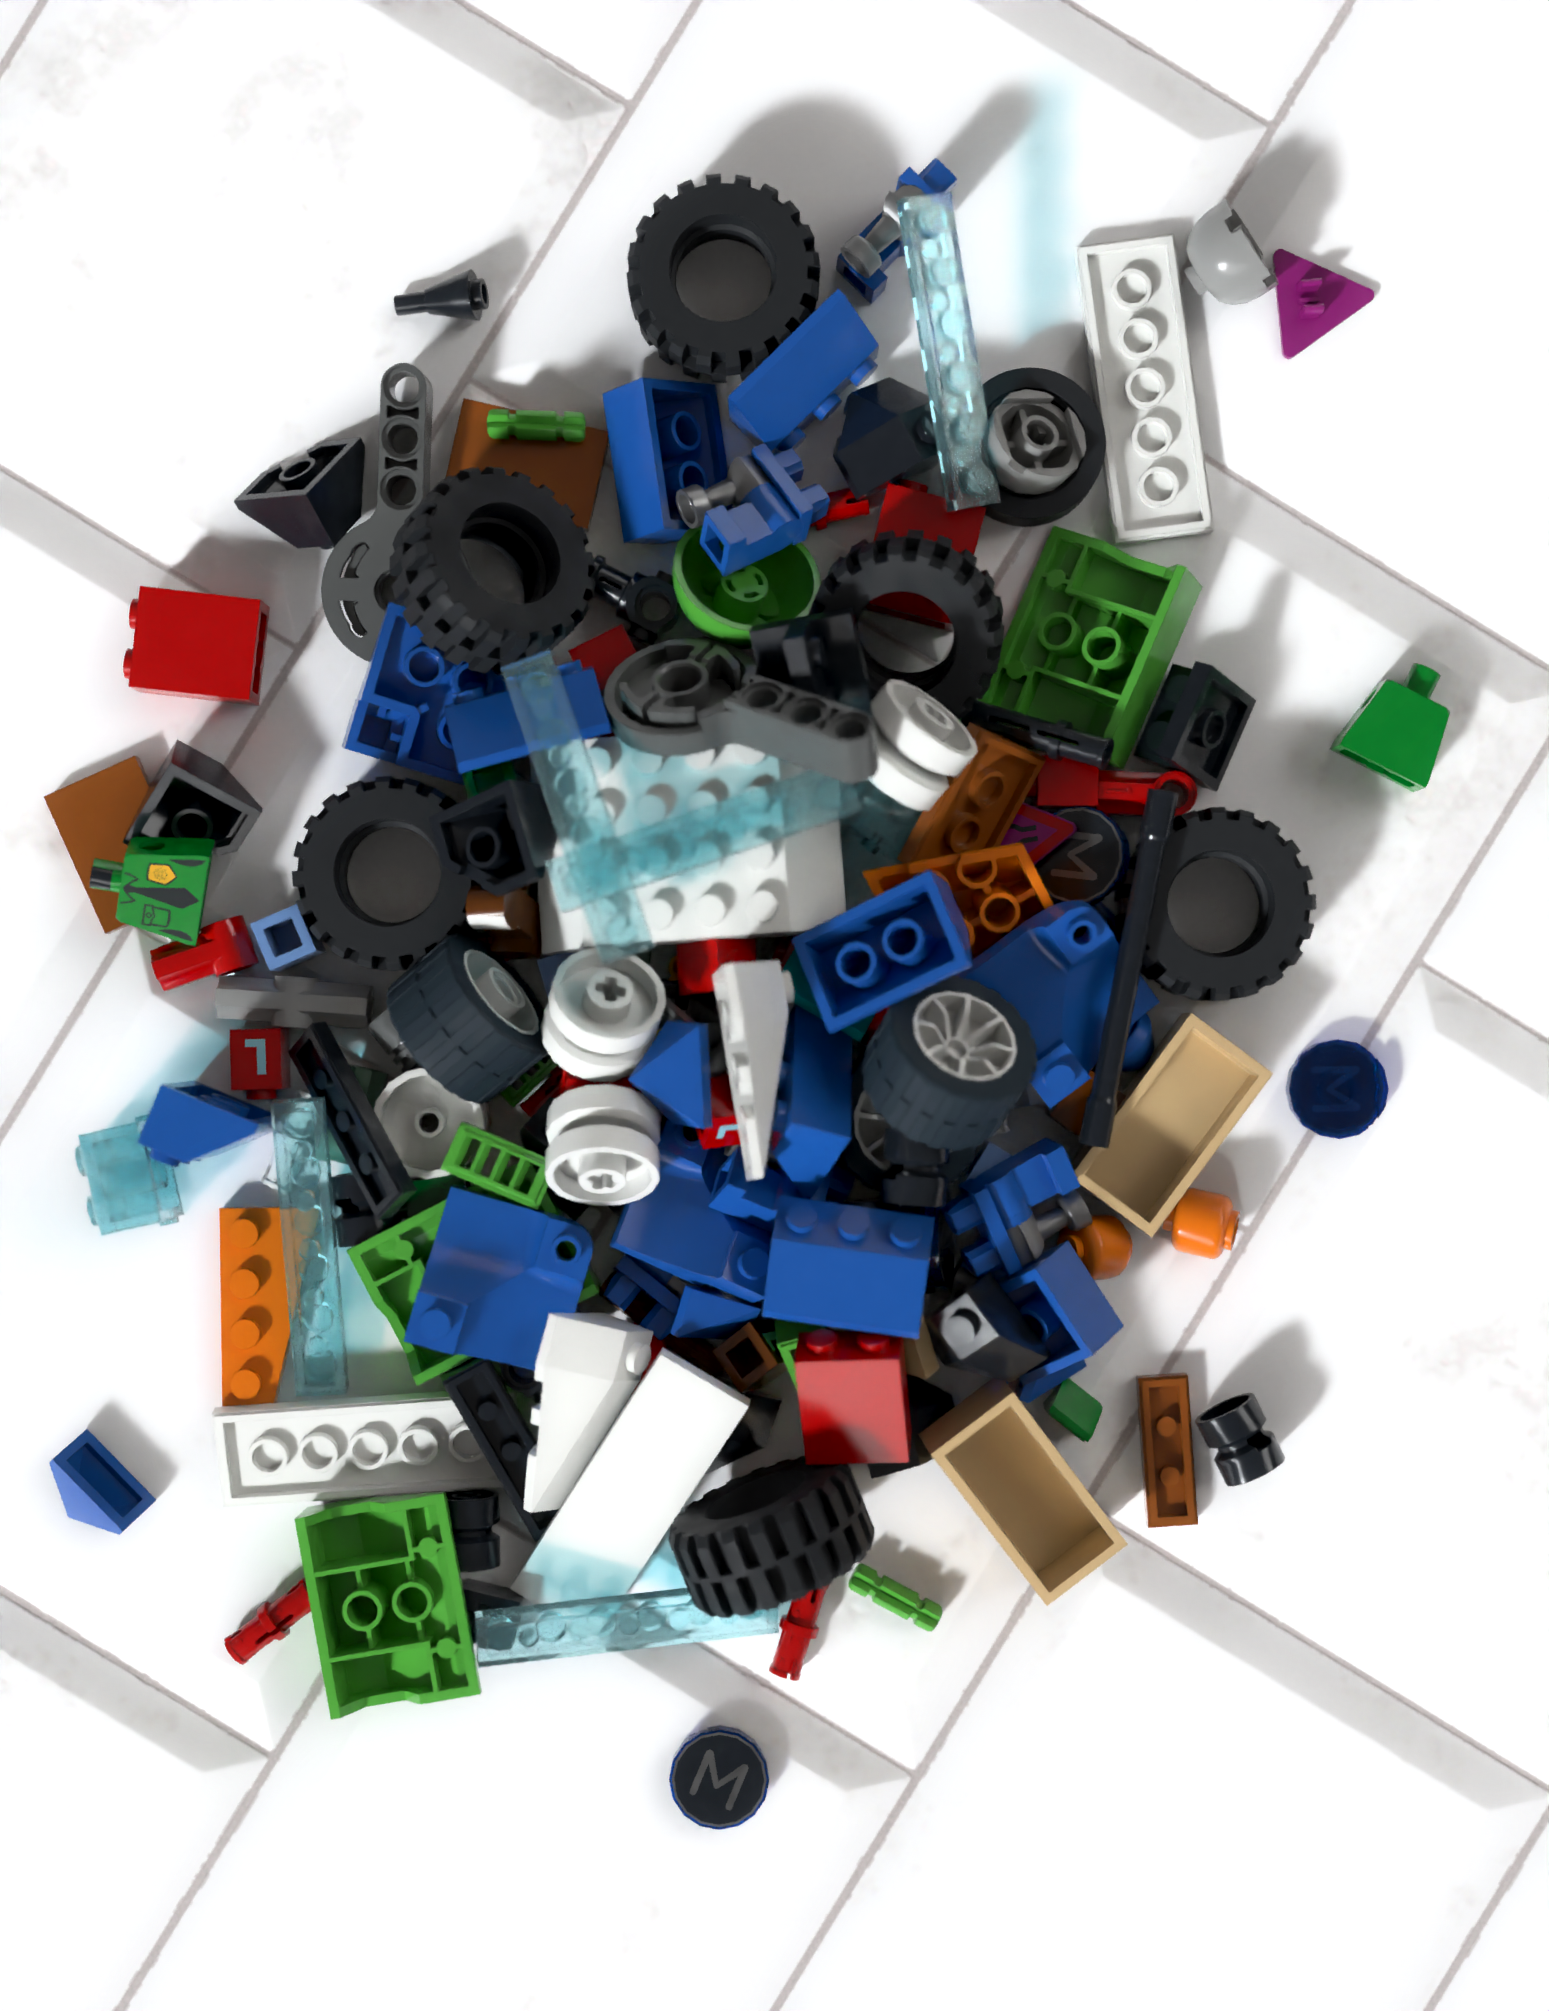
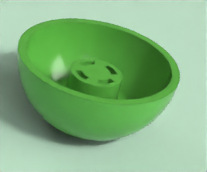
M703 525L695 529H688L679 540L672 568L675 595L688 620L708 638L731 644L739 649H753L749 634L753 625L809 615L810 608L821 585V577L814 558L801 542L796 545L791 543L784 549L723 577L699 544ZM720 542L719 547L723 551L724 544Z

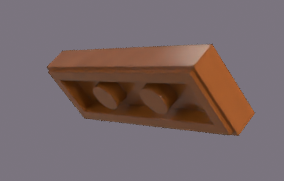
M1171 1373L1136 1376L1146 1526L1148 1528L1198 1525L1188 1374Z

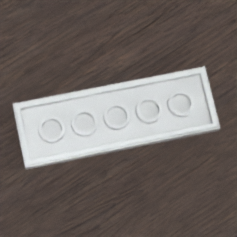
M1175 233L1075 246L1074 258L1093 399L1101 415L1106 436L1103 473L1113 546L1212 533L1215 529Z
M662 1348L515 1576L510 1589L596 1639L673 1523L674 1518L679 1514L750 1405L751 1399L667 1349Z
M506 1387L517 1405L516 1391ZM447 1391L215 1407L212 1412L223 1507L503 1488Z

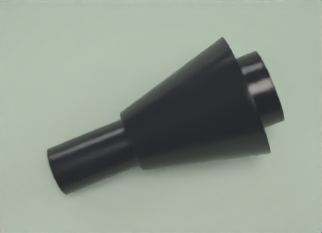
M472 269L426 288L424 292L394 296V307L398 316L428 312L432 315L479 321L482 316V310L488 309L489 306L486 283L483 278L477 279Z

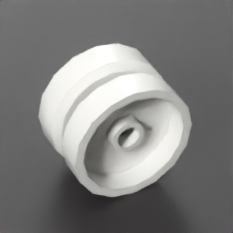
M891 679L870 703L873 714L870 716L875 723L879 770L869 781L901 804L915 810L929 811L949 787L946 775L958 776L977 754L976 742L965 726L936 699L909 683Z
M592 947L572 954L558 967L551 986L549 1001L541 1023L543 1045L553 1061L572 1075L590 1081H616L630 1076L654 1041L666 1005L663 983L651 966L636 955L616 948Z
M424 1068L406 1071L389 1082L376 1100L374 1112L409 1176L432 1179L451 1174L442 1170L441 1166L461 1122H468L489 1131L491 1117L488 1103L476 1104L472 1101L468 1102L460 1099L459 1096L443 1088L439 1082L426 1073L427 1071ZM431 1113L435 1114L439 1119L437 1130L430 1132L431 1126L424 1127L423 1116ZM472 1139L462 1165H467L474 1160L481 1141Z
M587 1085L566 1091L552 1101L547 1111L546 1134L549 1146L545 1155V1177L547 1185L559 1196L576 1203L594 1206L622 1205L640 1200L654 1191L660 1181V1156L657 1146L660 1142L659 1110L642 1093L631 1088L614 1085Z

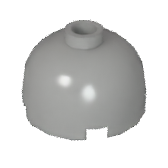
M1224 199L1208 210L1195 223L1188 235L1186 247L1192 265L1187 267L1184 272L1199 295L1208 290L1219 302L1237 305L1248 303L1264 295L1279 284L1272 268L1267 269L1263 263V253L1234 208L1231 210L1227 199Z
M1025 389L1010 393L991 413L982 435L983 458L990 474L1002 486L1015 493L1035 495L1056 489L1074 473L1086 451L1085 431L1076 414L1069 407L1063 412L1059 407L1052 404L1051 401L1054 397L1046 392Z

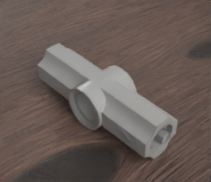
M228 975L219 977L216 988L215 1007L217 1018L267 1021L271 1022V1026L308 1028L312 1023L326 1021L328 1026L361 1029L368 1027L373 1016L374 997L373 986L326 983L319 982V978L274 975V979H265L253 976Z

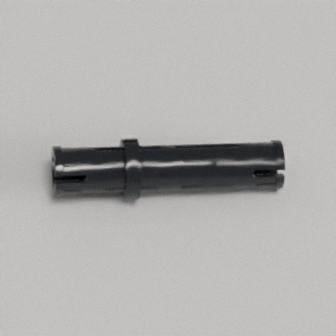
M977 699L973 701L972 710L961 718V723L965 728L968 727L969 723L975 724L1017 744L1047 752L1048 757L1056 761L1068 758L1105 770L1111 760L1114 749V740L1112 738H1104L1074 729L1072 722L1059 720L1057 723L1018 711L981 702ZM998 722H1002V723H1005V724H1009V725H1012V726H1015V727H1019V728H1022V729H1026V730H1029V731L1021 730V729H1018V728H1015V727H1011V726H1008V725H1004V724H1001V723H998Z

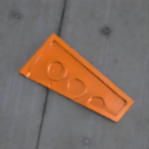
M323 1205L219 1208L222 1406L277 1403L291 1344L290 1337L293 1324L298 1314L302 1297L300 1296L306 1269L309 1267L313 1250L312 1243Z

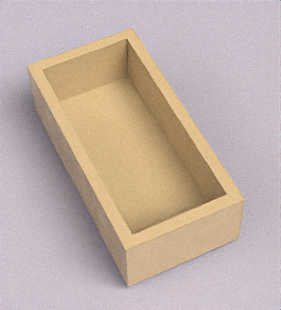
M1181 1013L1153 1051L1148 1062L1139 1070L1124 1090L1123 1094L1126 1097L1116 1109L1109 1148L1084 1144L1071 1162L1080 1186L1139 1230L1153 1237L1273 1073L1194 1014Z
M992 1378L918 1434L931 1456L1046 1606L1128 1545L1004 1380Z

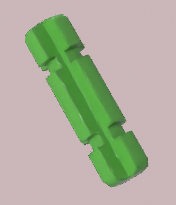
M491 409L487 416V432L489 437L493 439H509L510 435H515L517 440L557 441V437H563L564 441L581 442L586 436V418L582 412L564 411V416H558L557 411L516 410V414H510L509 409Z
M865 1564L857 1565L848 1582L849 1588L863 1597L867 1595L872 1596V1602L906 1620L909 1617L913 1618L915 1625L928 1632H932L935 1629L943 1613L939 1604L926 1597L924 1600L919 1599V1593L885 1575L882 1578L878 1577L877 1571Z

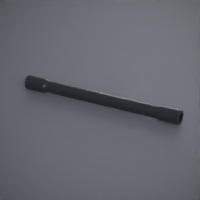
M1148 788L1140 826L1141 840L1091 1093L1086 1100L1078 1141L1085 1145L1109 1148L1117 1109L1116 1095L1165 848L1171 836L1178 793Z

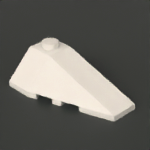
M780 960L724 964L712 974L747 1181L764 1178L788 1019L787 1003L794 1002L792 978L789 971H781Z
M549 1313L535 1366L534 1379L542 1382L543 1385L541 1405L537 1404L532 1407L531 1423L539 1426L538 1442L530 1450L527 1459L524 1510L534 1513L557 1510L561 1507L641 1379L642 1372L647 1368L651 1358L650 1343L654 1331L606 1313Z

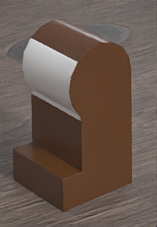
M481 884L471 886L466 898L468 923L472 928L482 929L492 937L490 951L498 958L540 959L542 940L539 904L522 889L502 897L495 896L481 888Z

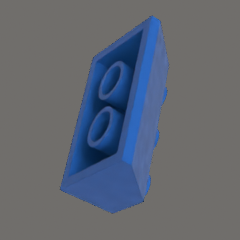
M839 289L819 306L728 396L729 420L755 446L765 443L773 454L791 448L795 451L807 436L803 430L815 418L820 422L825 421L842 403L838 396L851 383L856 387L862 385L877 369L878 365L874 360L878 356L879 344L847 297Z
M642 377L602 394L624 543L642 544L679 542L690 527L686 525L678 511L676 504L677 491L693 484H697L706 490L727 478L728 468L715 384ZM733 504L724 507L728 511L730 509H733Z
M578 659L552 666L553 676L533 681L531 673H526L501 680L503 690L483 694L482 687L478 686L451 694L454 703L445 705L444 713L459 773L612 732L593 666L582 668L581 660Z
M931 870L791 939L827 1030L831 1034L972 966L968 929L949 884Z
M795 1004L788 1015L771 1125V1131H773L772 1153L803 1196L812 1198L851 1139L852 1037L840 1030L833 1034L829 1033L822 1019Z
M198 1081L161 1084L137 1143L151 1148L149 1157L178 1167L180 1162L190 1164L191 1161H201L203 1158L219 1155L284 1127L287 1118Z
M780 1195L771 1240L762 1317L918 1339L935 1217Z

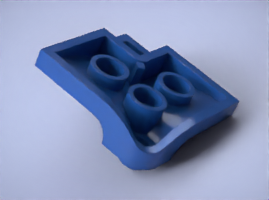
M388 602L341 747L464 785L462 773H459L444 713L445 705L454 703L451 694L478 686L482 687L483 694L503 690L501 680L526 674L527 668L519 667L513 673L498 675L493 672L492 668L487 673L471 671L468 669L469 663L465 661L456 665L443 658L444 651L437 646L430 649L420 639L423 633L416 625L410 627L402 614L406 607Z
M1079 900L1057 903L1042 910L972 960V966L954 974L959 976V978L972 979L989 989L992 988L1001 994V997L1008 1003H1012L1019 1011L1018 1013L1023 1020H1026L1031 1029L1032 1038L1036 1041V1058L1038 1060L1037 1068L1032 1075L1033 1078L1030 1083L1049 1108H1052L1091 1079L1089 1072L1096 1064L1120 946L1100 914L1090 904ZM1087 925L1086 931L1081 937H1073L1074 931L1079 926ZM1141 974L1130 1026L1160 1003Z
M665 1118L660 1123V1142L657 1145L660 1156V1181L650 1194L640 1200L625 1203L609 1246L697 1286L709 1284L750 1304L763 1300L773 1233L708 1207L718 1169L729 1158V1156L724 1154L725 1146L703 1149L695 1127L688 1126L694 1132V1140L691 1142L683 1136L682 1129L686 1125L674 1124ZM767 1164L765 1165L766 1168L771 1169V1170L773 1169V1168L770 1167L769 1165H767Z
M452 1184L403 1341L450 1355L460 1354L483 1358L535 1371L536 1360L549 1313H575L593 1253L591 1235L584 1226L571 1219ZM562 1241H570L575 1245L577 1252L571 1258H563L557 1252V1245Z

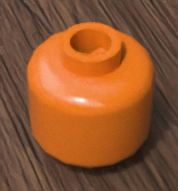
M1188 1188L1163 1222V1230L1171 1231V1242L1175 1250L1209 1259H1216L1222 1254L1224 1249L1232 1250L1238 1230L1240 1211L1233 1210L1232 1201L1226 1195Z
M1094 1214L1091 1215L1092 1224L1079 1231H1072L1068 1226L1060 1230L1057 1245L1068 1240L1094 1280L1116 1277L1127 1267L1132 1254V1239L1123 1223L1115 1216Z

